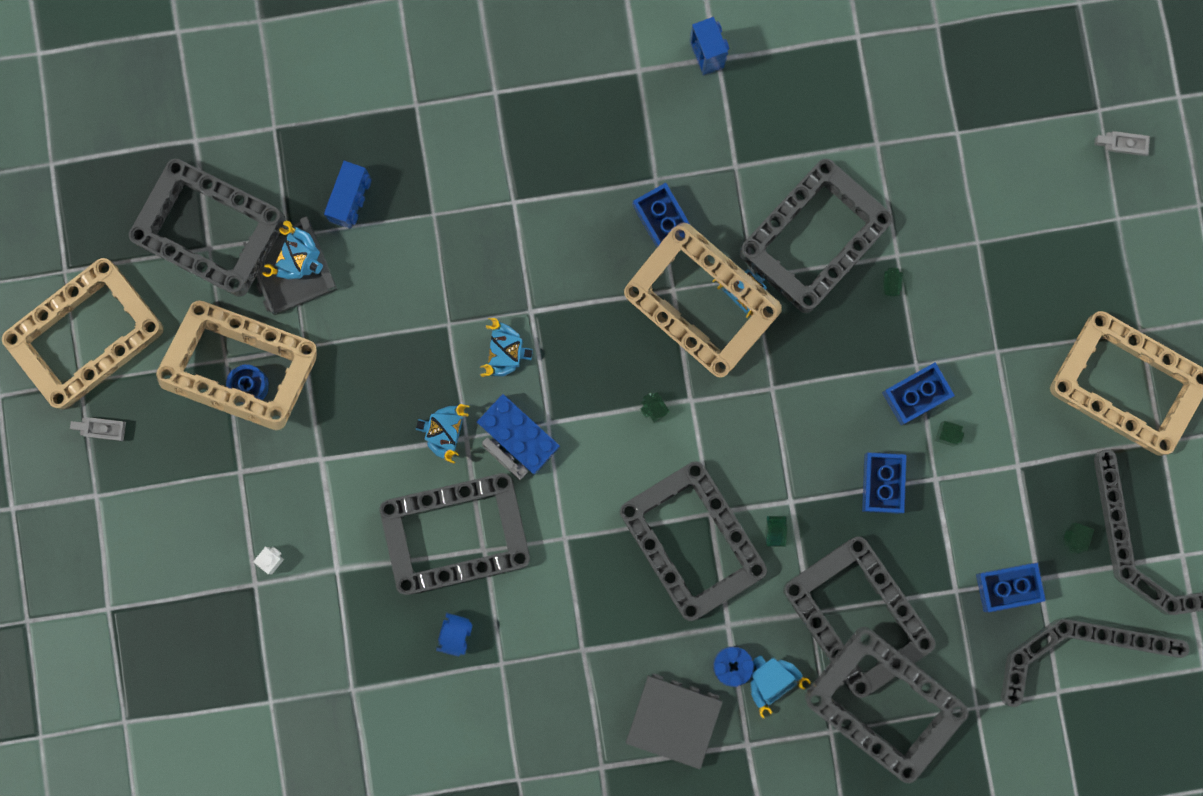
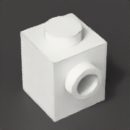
M265 547L253 562L267 574H273L284 559L280 556L282 553L275 547Z

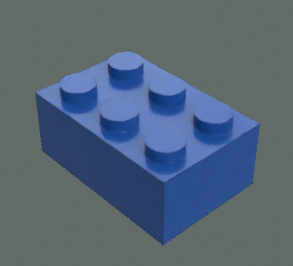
M714 16L692 24L690 44L703 75L724 68L728 55L727 50H729L727 40L721 36L722 27L719 21H715Z
M343 161L324 212L329 222L351 229L352 224H356L358 214L356 213L358 208L363 206L365 200L363 194L365 189L368 190L371 184L370 175L366 168Z
M667 183L633 201L632 206L656 248L675 226L680 223L690 224ZM679 230L680 237L685 238V232Z
M936 362L882 392L900 425L909 422L955 396Z
M864 454L862 512L904 513L906 455Z
M1038 563L976 574L983 612L998 611L1046 601Z

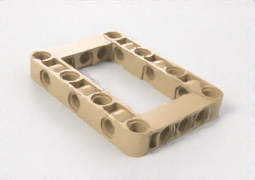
M680 223L669 232L624 289L625 297L716 377H725L779 316L782 309L779 301L688 223ZM679 230L685 232V238L680 237ZM680 250L685 252L754 312L723 350L718 349L709 341V337L694 324L691 325L678 310L652 291L651 285L664 273V269L675 260L674 257ZM708 255L714 257L715 263L708 261ZM737 281L743 282L744 289L737 286ZM633 286L638 288L639 294L634 293ZM766 306H770L774 310V314H769ZM661 312H665L668 315V319H664ZM690 337H694L697 344H693L690 341ZM719 362L725 364V370L719 367Z
M100 258L5 331L2 336V343L52 407L65 410L159 338L163 333V325L117 266L108 259ZM105 265H109L108 272L102 273V268ZM106 284L113 292L112 295L124 306L125 312L135 320V329L125 337L121 336L107 347L103 354L94 361H89L75 372L71 379L62 384L32 346L31 342ZM78 288V295L72 297V291ZM47 312L48 318L42 321V314ZM155 323V330L149 333V325ZM17 336V342L12 345V337ZM124 347L125 353L122 356H118V350ZM94 371V378L88 380V373ZM59 395H63L64 400L61 404L57 403V398Z
M199 300L191 304L157 370V378L160 387L164 390L272 430H280L286 425L316 361V345L308 339ZM203 312L202 315H197L196 313ZM233 325H239L238 328H232ZM205 329L292 361L289 369H286V376L282 384L278 386V392L274 401L267 403L254 398V395L235 388L229 389L219 385L216 381L197 374L194 376L184 372ZM269 338H274L275 340H274V341H268L267 339H269ZM305 351L311 352L310 354H307V355H306V354H303V352H305ZM167 375L172 376L169 379H164V377ZM201 389H207V390H208V391L203 392V393L200 392ZM238 402H243V403H244V405H242V406H237V405H235V404L238 403ZM273 416H280L279 419H272Z
M1099 311L1091 315L1086 321L1054 378L1050 391L1059 400L1150 452L1163 456L1174 451L1203 398V382L1199 384L1196 380L1197 375H1200L1203 379V367L1108 313ZM1096 318H1100L1102 320L1101 327L1096 325ZM1101 337L1184 384L1158 431L1147 426L1146 422L1127 411L1123 412L1112 406L1113 403L1094 392L1090 393L1078 386L1079 384L1076 380L1081 371L1086 368V362L1090 355L1095 352V346ZM1129 337H1133L1136 340L1135 346L1129 343ZM1163 356H1167V357H1168V359H1169V364H1168V365L1164 364V362H1163ZM1059 383L1065 385L1066 390L1064 393L1059 391ZM1093 402L1099 405L1098 412L1092 409ZM1127 421L1133 425L1131 431L1126 428ZM1161 441L1166 443L1165 450L1160 448Z

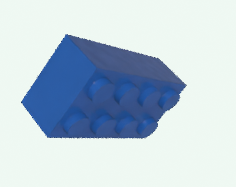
M504 394L477 421L489 435L533 475L560 448L559 444Z

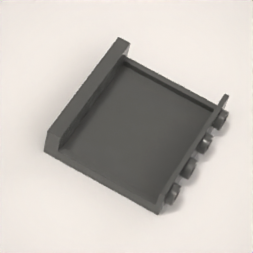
M307 217L300 219V223L292 225V227H297L311 235L315 247L320 251L317 261L323 264V268L318 274L312 272L310 275H304L300 279H284L276 277V274H272L269 277L264 276L262 272H271V269L264 267V265L271 264L274 269L278 268L275 264L287 238V235L280 232L256 275L259 282L256 284L260 294H264L266 299L263 301L267 312L270 311L273 315L337 290L311 222Z
M654 673L652 677L648 675L629 735L626 739V744L701 769L723 701L719 700V696L708 692V695L700 693L701 689L692 686L687 689L681 687V682L671 680L669 683L663 681V676Z

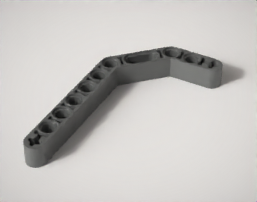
M1110 449L1097 452L1094 456V463L1114 577L1165 615L1203 611V603L1200 602V600H1203V592L1173 596L1136 569L1117 458ZM1102 457H1108V460H1102ZM1110 466L1109 469L1103 470V467ZM1107 472L1112 476L1110 483L1105 480ZM1110 491L1115 494L1113 502L1108 498ZM1113 511H1116L1119 515L1117 521L1111 517ZM1116 530H1120L1122 533L1120 540L1115 538ZM1120 549L1125 551L1123 559H1120L1118 556ZM1124 568H1126L1129 572V575L1126 579L1123 578L1121 574ZM1139 580L1144 581L1157 591V598L1155 600L1138 588L1137 583ZM1188 598L1192 600L1191 608H1188L1186 606V600ZM1169 601L1173 603V609L1171 611H1168L1167 609V603Z
M1057 619L1008 654L1001 700L1007 706H1019L1023 700L1028 664L1065 638L1177 658L1186 657L1189 653V646L1182 640L1074 620ZM1062 622L1066 625V631L1063 633L1059 631V624ZM1080 626H1083L1085 628V634L1083 636H1080L1078 634V628ZM1101 629L1105 635L1102 640L1097 637V633ZM1048 633L1051 637L1050 642L1037 652L1032 653L1030 645ZM1119 633L1124 637L1122 643H1118L1116 640ZM1139 636L1143 640L1140 647L1136 645V639ZM1158 640L1162 643L1160 650L1155 648V643ZM1170 646H1178L1181 650H1172ZM1016 654H1020L1022 657V661L1018 665L1014 662ZM1014 673H1017L1019 676V680L1017 683L1013 684L1011 682V676ZM1009 686L1015 687L1017 690L1009 689ZM1008 696H1015V700H1009Z

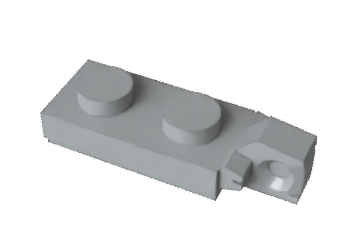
M1113 131L1111 133L1107 132L1106 136L1098 135L1095 137L1094 145L1105 146V150L1110 152L1147 156L1150 136Z
M89 417L82 418V422L71 421L70 429L79 430L80 435L84 437L124 441L126 422Z
M486 438L482 442V446L519 481L528 473L522 464H515L513 462L515 459L508 452L503 453L499 449L500 445L496 440Z

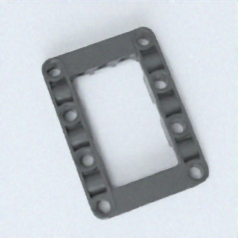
M175 158L167 163L134 225L130 229L129 238L133 243L234 296L242 297L248 292L280 233V227L283 228V222L286 221V218L276 207ZM179 167H181L180 171L178 173H175L176 170ZM210 183H213L212 187L210 189H207V186ZM184 185L258 222L254 233L248 238L249 242L243 253L239 254L240 258L233 270H226L197 253L194 254L185 247L158 235ZM244 199V203L239 205V201ZM277 215L276 219L271 222V217ZM144 233L143 238L139 240V236ZM176 249L175 254L170 256L171 251ZM207 265V270L202 273L203 267ZM240 282L239 287L234 289L235 283Z
M825 158L813 167L743 243L739 254L743 261L799 311L810 313L886 231L893 221V216L890 211L882 206L832 160ZM820 168H826L829 173H823ZM825 186L866 224L824 268L811 285L804 286L794 277L795 274L788 272L780 264L779 260L776 261L766 252V248L821 188ZM796 194H801L804 200L797 199ZM877 218H883L885 220V224L879 223ZM771 221H777L779 227L772 226ZM853 244L859 245L861 251H856L853 248ZM747 247L752 248L755 253H754V254H749V253H747V252H746V248H747ZM828 271L835 272L836 278H831ZM804 298L810 299L811 302H812V305H810V306L806 305V304L804 303L803 299H804Z
M698 461L687 464L621 506V518L680 614L688 621H694L761 580L767 573L766 565L709 473L703 464ZM693 466L700 469V475L697 477L690 474V468ZM691 485L742 566L739 570L695 597L688 590L681 575L644 518V514ZM712 499L720 501L721 506L719 509L714 510L711 508L710 502ZM626 507L634 508L635 515L633 517H627L624 514ZM733 532H738L741 535V540L738 543L731 540ZM651 539L655 542L653 550L645 548L644 543L646 540ZM754 565L761 567V574L758 576L753 575L751 572V568ZM668 572L674 573L676 577L675 581L671 584L665 581V575ZM690 605L696 609V613L692 617L687 616L685 613L686 607Z
M505 473L388 499L380 505V515L396 588L403 595H411L521 569L530 562L513 481ZM501 478L508 480V486L504 489L498 487V481ZM463 487L470 488L471 493L468 497L461 496L460 491ZM425 496L432 497L433 502L430 506L423 504ZM496 496L508 548L507 552L415 573L413 571L410 559L411 553H409L406 542L407 535L402 524L404 516L432 511L448 505L479 500V498ZM390 504L394 505L395 512L392 515H387L385 512L386 507ZM518 553H523L526 557L523 564H517L515 561V556ZM480 562H485L488 566L485 573H480L477 569ZM442 571H447L450 574V578L446 582L440 579ZM404 580H410L412 583V587L408 591L402 587Z
M862 537L851 538L784 585L783 593L830 662L834 658L833 653L838 649L841 650L844 644L813 601L809 592L852 562H857L865 573V578L874 591L882 597L887 605L886 608L896 623L908 635V644L898 651L910 661L916 663L935 648L933 636L868 542ZM855 541L860 542L862 545L860 552L853 550V543ZM878 573L884 577L882 584H877L875 581V576ZM791 585H796L799 589L798 594L795 596L789 593ZM901 605L906 608V614L902 617L897 613V609ZM814 617H818L821 621L818 628H813L811 625V620ZM923 638L928 640V647L925 649L920 647V640ZM900 659L892 660L891 666H898ZM877 662L875 667L865 673L856 665L857 668L849 673L844 679V683L854 696L864 698L896 676L880 662ZM859 682H863L865 685V690L861 693L856 691V685Z
M860 627L855 631L805 693V700L811 710L905 783H912L918 778L968 716V709L960 699L868 627ZM864 634L870 635V639L867 642H861V637ZM865 654L874 656L885 668L899 679H903L914 691L941 710L905 754H902L831 697L836 689L844 684V679L849 673L857 668L856 665ZM900 659L898 666H891L892 660ZM924 683L931 684L928 690H922ZM815 695L821 696L817 703L811 702V698ZM955 707H961L958 714H952ZM844 720H851L849 726H841ZM880 743L881 747L879 750H872L874 744ZM905 768H911L909 774H903Z

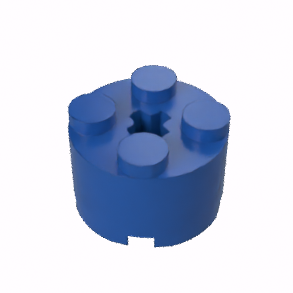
M244 364L229 373L226 387L229 389L235 388L254 395L256 399L263 400L268 393L269 382L267 376L261 370L252 365ZM251 383V386L246 388L244 384Z
M446 613L445 617L448 620L443 621L438 638L441 647L437 646L436 651L459 657L460 654H465L467 647L465 637L466 635L470 636L472 624L468 618Z
M739 647L723 648L714 658L713 670L715 676L725 685L732 687L743 685L750 679L753 673L754 665L750 655ZM736 661L737 670L729 671L730 666L728 664L730 662L735 663Z

